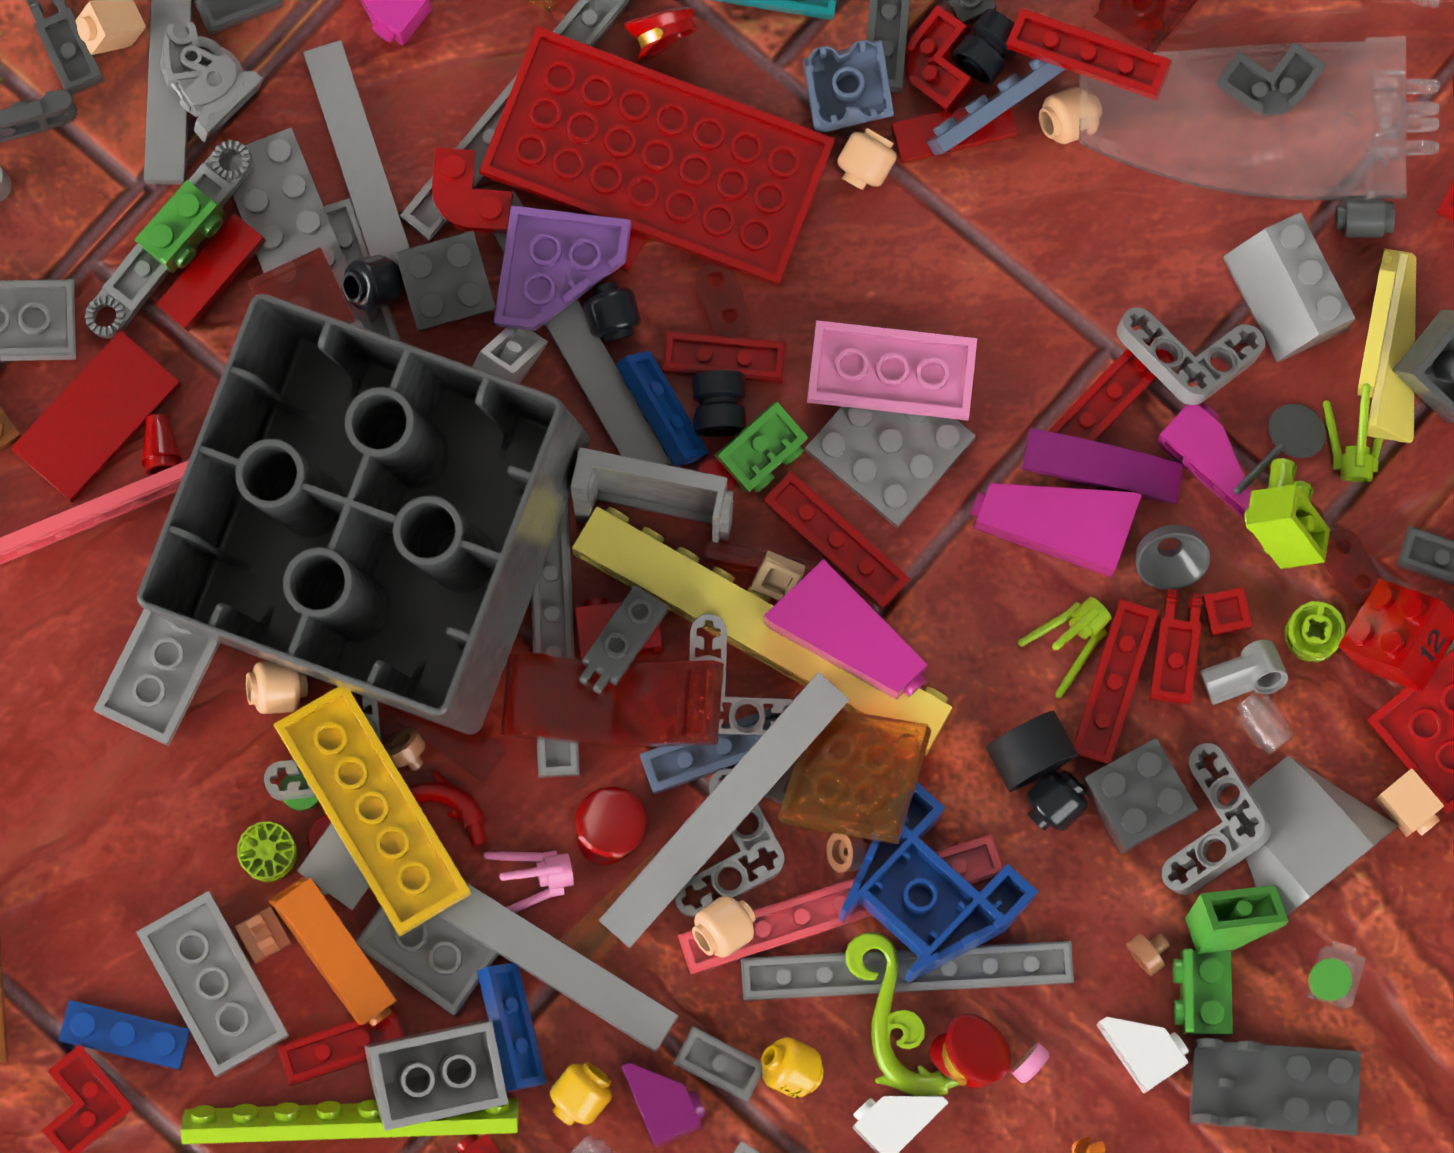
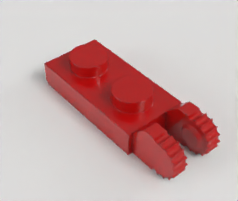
M1168 588L1163 617H1161L1159 622L1149 700L1189 706L1192 700L1202 623H1199L1202 594L1192 593L1188 604V621L1174 619V613L1178 602L1177 590Z

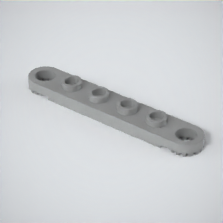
M228 140L221 142L222 144L219 146L217 145L204 164L202 163L189 179L194 186L211 200H215L221 207L226 204L247 178L252 168L253 158L244 144L238 141ZM229 152H238L243 157L241 167L239 166L238 170L235 169L233 172L224 170L221 165L223 157ZM137 244L86 308L85 319L89 329L101 338H113L120 330L123 331L168 276L170 271ZM105 307L114 308L117 313L115 323L113 322L112 326L107 328L98 326L96 323L97 313Z

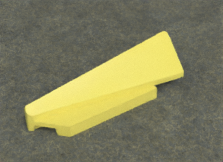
M1385 248L1379 270L1357 395L1362 396L1363 384H1370V397L1373 399L1368 420L1367 436L1411 443L1414 439V391L1392 370L1415 343L1416 256L1410 252Z

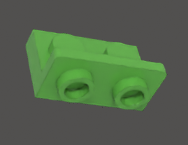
M186 180L134 240L170 272L174 273L178 267L184 268L192 261L197 252L195 248L205 237L210 238L219 230L223 223L222 217L226 213L215 200H211L189 180Z
M774 401L714 456L738 482L736 486L741 492H750L752 489L755 492H759L773 480L774 475L771 472L782 462L785 465L790 464L804 451L800 445L808 439V436L777 401Z
M1192 949L1181 950L1179 952L1180 958L1173 959V982L1180 983V1000H1174L1173 1006L1174 1024L1181 1025V1035H1232L1231 951L1197 954Z

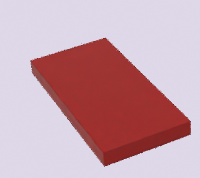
M120 330L15 442L11 450L72 503L146 424V417L154 415L181 386V383Z

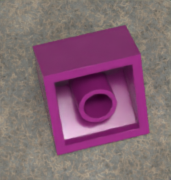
M631 1063L621 1066L656 1149L702 1129L700 1119L706 1117V1113L696 1091L688 1094L684 1084Z

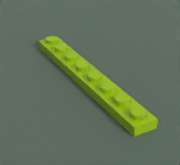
M507 1098L508 1104L390 1130H384L377 1102L374 1099L352 1104L325 1101L318 1105H298L292 1102H285L277 1106L256 1107L253 1104H240L233 1108H214L210 1105H200L193 1109L184 1110L180 1129L182 1144L518 1133V1098Z

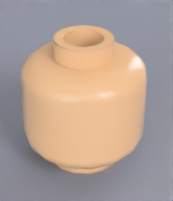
M1072 87L1052 94L1045 99L1039 112L1040 126L1048 138L1054 139L1061 144H1068L1088 137L1095 132L1098 126V118L1101 115V108L1098 100L1085 89Z
M868 128L865 129L864 133H852L837 159L839 167L846 171L842 179L861 190L864 189L866 184L873 187L881 186L897 158L895 152L891 149L894 143Z
M271 661L258 662L255 664L252 672H247L246 695L249 705H255L257 711L262 714L294 712L299 706L300 698L307 697L308 682L306 674Z
M725 895L696 913L695 927L692 928V934L703 952L707 955L714 954L724 958L753 939L755 915L745 901L741 900L738 902L734 898Z

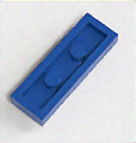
M650 350L625 356L616 364L626 387L632 392L643 411L644 418L653 428L663 446L665 454L671 459L675 467L700 461L710 453L701 437L695 434L693 423Z
M514 963L487 966L477 970L488 1019L493 1023L506 1092L546 1084L519 966Z
M69 1000L58 1041L77 1046L81 1044L85 1048L181 1071L191 1031L188 1028Z

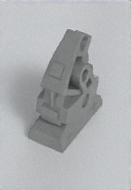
M186 22L185 30L188 36L183 39L177 38L174 35V23L167 24L162 56L160 58L161 70L164 73L167 88L173 87L174 91L180 96V105L187 112L198 117L194 131L205 143L260 89L263 78L254 71H243L237 58L214 40L206 37H197L196 27L193 22Z

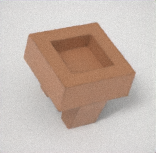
M271 906L235 926L255 964L292 944Z

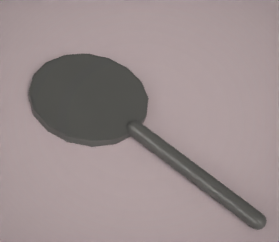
M1286 404L1276 409L1270 417L1268 424L1269 435L1276 447L1234 488V493L1241 494L1281 452L1296 458L1312 457L1320 452L1326 442V429L1316 412L1299 404Z

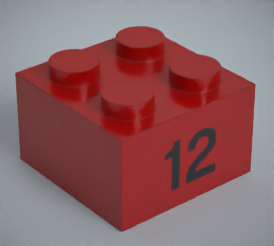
M1379 578L1338 647L1360 670L1422 692L1454 640V613L1441 599Z

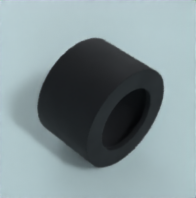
M1055 711L1046 712L1017 726L986 746V750L1009 792L1018 790L1041 779L1048 771L1057 770L1078 755Z

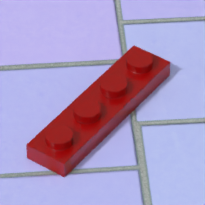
M1023 8L1019 11L1006 43L1009 50L1156 101L1172 65L1171 59Z
M1152 338L1150 342H1146V344L1150 346L1154 339ZM1127 348L1048 431L1096 441L1157 377ZM1163 349L1155 351L1161 361L1165 363H1172L1174 361V357L1168 351Z
M791 470L763 499V504L882 611L910 582L911 578Z
M1122 599L1118 601L1073 743L1078 753L1076 757L1103 766L1112 762L1159 611Z

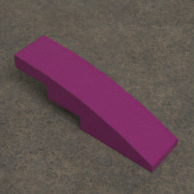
M1030 428L1027 434L1021 470L1056 476L1062 481L1097 487L1096 490L1135 492L1141 494L1143 499L1177 504L1183 464L1105 443Z

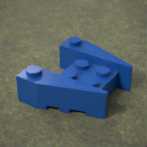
M916 780L887 808L838 918L843 923L861 904L919 958L908 969L904 978L908 983L1005 932L1033 902L1038 893V890L1008 863L979 893L928 847L921 839L941 819L945 806Z

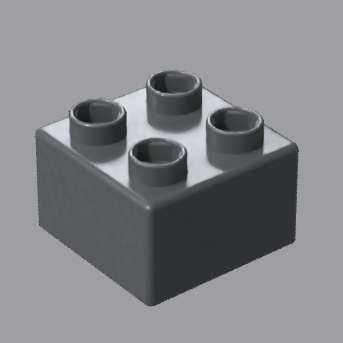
M258 294L251 300L138 590V603L143 608L192 633L460 732L475 734L484 723L569 499L579 447L588 448L590 442L589 434L564 404L553 395L271 295Z

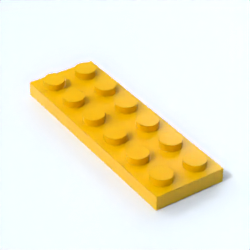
M338 686L274 723L279 736L399 937L471 895L470 889L351 691Z

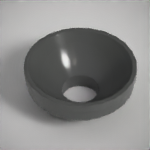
M1167 525L1153 530L1141 540L1135 554L1136 568L1140 578L1151 587L1161 590H1167L1168 588L1176 590L1192 585L1205 574L1210 563V552L1204 537L1198 531L1183 525ZM1166 538H1176L1181 541L1172 550H1162L1158 547L1159 543Z

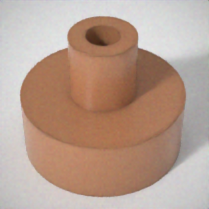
M404 728L393 734L384 743L383 746L396 768L407 765L410 771H414L423 764L420 755L424 751L426 743L415 728Z
M854 830L837 831L828 840L827 858L831 867L837 872L857 871L861 868L870 846Z
M1139 933L1126 943L1131 955L1148 975L1153 976L1165 967L1160 954L1169 948L1170 944L1161 933L1150 941Z

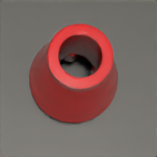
M154 414L146 417L141 464L146 467V473L151 476L180 464L182 458L170 426L169 416Z

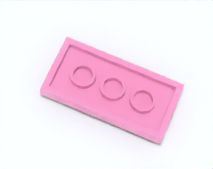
M816 320L807 403L968 420L977 338Z

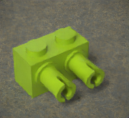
M1285 458L1275 459L1270 465L1271 471L1268 488L1251 491L1249 508L1245 511L1246 527L1255 535L1262 544L1264 551L1272 557L1280 569L1325 563L1330 528L1311 504L1314 489L1307 482L1294 481L1297 466L1294 465L1293 461Z

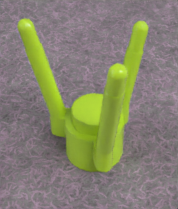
M1368 383L1362 386L1357 446H1346L1345 454H1342L1331 403L1328 400L1323 402L1325 420L1333 452V470L1341 471L1340 479L1343 481L1369 482L1373 481V473H1378V458L1383 439L1374 437L1371 453L1370 447L1366 446L1370 404V384Z
M1093 597L1087 598L1082 604L1075 602L1067 611L1018 640V645L1023 647L1070 620L1069 625L1071 627L1053 643L1052 648L1054 650H1059L1076 634L1083 639L1091 637L1055 692V697L1058 699L1063 697L1096 645L1108 634L1104 627L1112 621V617L1108 610Z

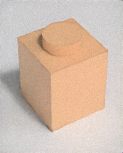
M134 0L89 1L75 20L78 34L85 41L91 55L131 47L146 28Z
M1412 768L1374 799L1391 820L1398 825V828L1406 837L1415 830L1421 836L1440 821L1436 813L1444 807L1442 802Z

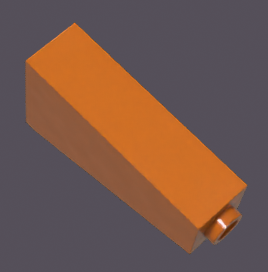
M310 877L299 878L268 900L358 1024L364 1025L369 1022L371 1026H374L392 1013L389 1006L397 1000Z

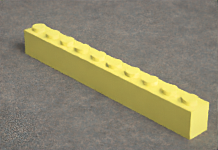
M596 506L572 547L573 556L631 589L634 585L638 586L668 606L670 611L691 623L704 614L717 615L726 625L728 644L804 687L820 672L850 699L843 709L927 755L953 708L946 703L948 698L944 694L931 687H927L925 691L919 688L910 697L905 692L897 700L769 629L764 624V615L773 607V605L768 603L770 601L769 596L754 591L751 587L746 591L733 583L735 578L721 568L714 567L711 571L698 564L700 558L683 547H678L677 551L663 544L664 537L647 527H643L641 531L628 524L629 518L612 507H608L605 511ZM705 621L702 629L716 637H720L721 629L714 628L713 621Z

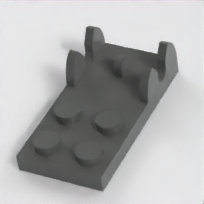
M1214 1038L1195 1039L1192 1051L1189 1124L1356 1136L1358 1135L1361 1052L1262 1045V1043L1254 1041L1223 1042Z

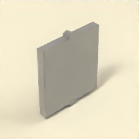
M330 823L301 863L297 872L305 877H310L320 887V892L323 895L330 894L353 910L369 888V885L334 826Z

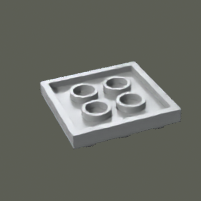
M842 406L806 446L805 452L897 529L971 445L976 435L957 419Z

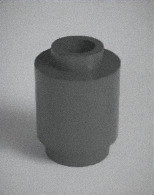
M1344 197L1342 205H1336L1335 229L1342 230L1344 238H1382L1384 234H1392L1395 225L1394 203L1385 202L1384 198Z

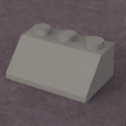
M1301 212L1263 229L1223 256L1259 330L1264 335L1266 344L1276 363L1347 331L1355 320V316Z
M486 1019L364 1045L371 1083L384 1130L508 1104L493 1023L490 1020Z

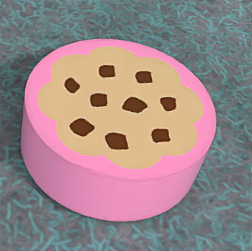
M1039 1042L1036 1043L1016 1063L1011 1070V1074L1021 1083L1028 1082L1047 1062L1050 1052Z

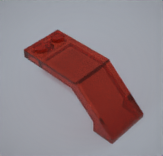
M544 653L509 654L501 735L609 747L718 745L724 663L703 660L632 663L616 686L609 682L599 695L592 689L601 677L600 675L595 673L586 686L579 681L587 666L581 663V659L553 657Z

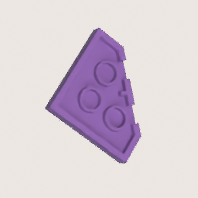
M511 206L494 317L495 326L536 331L625 264L632 225L631 220Z

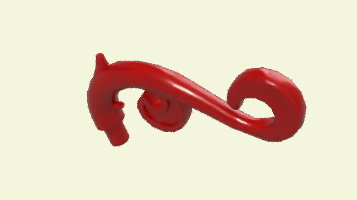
M438 771L432 773L434 782H423L408 787L417 803L438 802L451 808L452 811L447 812L448 817L458 819L461 822L462 829H467L472 847L488 843L482 825L486 822L483 812L477 801L468 792L445 779ZM423 811L424 815L426 816L427 820L429 821L428 815ZM322 815L316 819L309 828L307 842L310 851L331 823L327 815Z

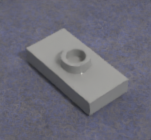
M693 1026L673 1063L747 1103L762 1075L761 1061Z

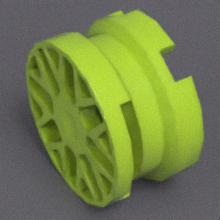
M1311 601L1301 605L1289 618L1285 627V642L1288 649L1297 658L1306 662H1321L1330 658L1339 648L1338 645L1345 635V622L1341 613L1334 606L1318 601Z
M259 822L250 826L241 835L237 845V857L242 868L251 877L262 882H276L285 878L294 869L298 859L297 846L291 834L283 826L273 822Z

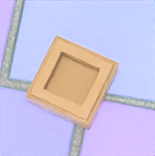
M768 550L752 581L751 589L780 601L800 582L805 566Z

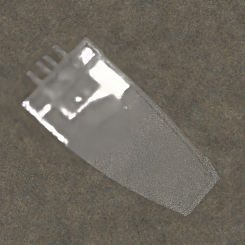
M1406 36L1366 37V41L1297 43L1327 65L1303 99L1294 108L1280 115L1264 116L1249 111L1215 87L1214 84L1238 51L1272 73L1293 43L1157 52L1154 54L1171 59L1172 63L1157 101L1080 74L1079 141L1081 145L1135 168L1182 183L1222 192L1296 200H1343L1344 197L1407 198V155H1432L1439 151V143L1436 141H1407V132H1432L1439 128L1438 119L1427 117L1438 114L1439 105L1433 102H1407V94H1429L1439 90V82L1435 79H1406Z

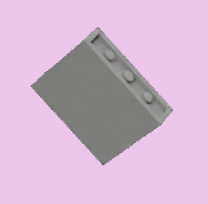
M579 447L571 483L576 522L587 523L596 508L597 501L712 524V550L715 551L719 550L721 540H729L733 521L734 492L727 490L726 477Z

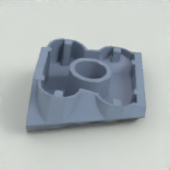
M869 40L858 41L849 48L837 51L829 46L819 47L811 52L810 57L803 59L804 76L814 131L824 133L894 116L882 40L873 42Z

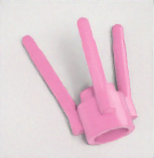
M557 850L543 853L487 851L483 854V857L487 860L537 862L534 868L502 872L499 876L503 881L538 876L540 887L548 886V889L506 907L514 913L548 898L564 895V887L574 885L568 853L557 855Z

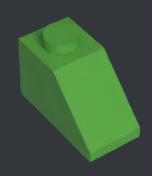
M1276 885L1201 893L1185 917L1197 954L1235 950L1288 923V918Z

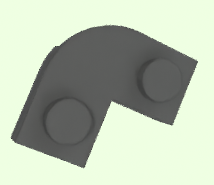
M1296 42L1291 45L1272 73L1238 51L1214 86L1253 113L1275 116L1286 113L1294 108L1303 99L1327 64Z

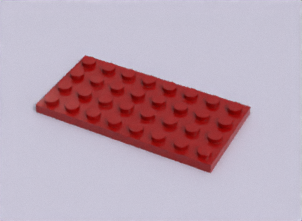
M537 26L479 169V174L583 214L629 219L632 223L631 232L779 288L834 145L835 138Z

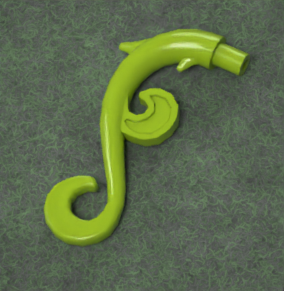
M864 932L856 936L848 944L845 953L846 965L851 973L863 980H876L879 975L878 972L870 971L863 962L864 954L871 949L881 950L887 962L885 976L877 998L871 1024L873 1053L880 1070L884 1074L876 1078L875 1082L893 1087L912 1096L939 1097L948 1094V1089L960 1085L957 1081L942 1074L940 1070L932 1073L923 1066H918L919 1073L907 1069L897 1059L891 1047L890 1033L895 1028L901 1029L903 1032V1036L896 1040V1045L902 1049H912L919 1046L925 1037L924 1024L921 1018L913 1011L903 1009L891 1012L898 975L897 953L892 941L885 935L876 932Z

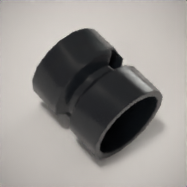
M986 9L972 27L974 35H966L952 52L953 59L971 77L986 85H992L1005 68L1003 65L1004 59H1012L1017 53L1007 49L1006 45L1014 22L998 11Z
M713 370L700 372L692 376L693 400L701 404L696 408L694 414L695 434L704 437H730L740 433L747 426L745 407L738 404V402L745 398L744 374L732 370Z

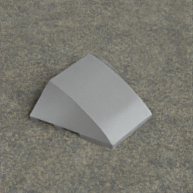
M1287 756L1248 787L1269 820L1271 835L1261 848L1246 857V861L1252 873L1255 887L1276 885L1285 913L1289 915L1396 829L1398 825L1292 757ZM1240 794L1226 806L1234 805L1238 801ZM1244 812L1236 815L1246 826V831L1243 834H1247L1250 837L1255 836L1257 833L1254 827L1257 824L1250 821Z

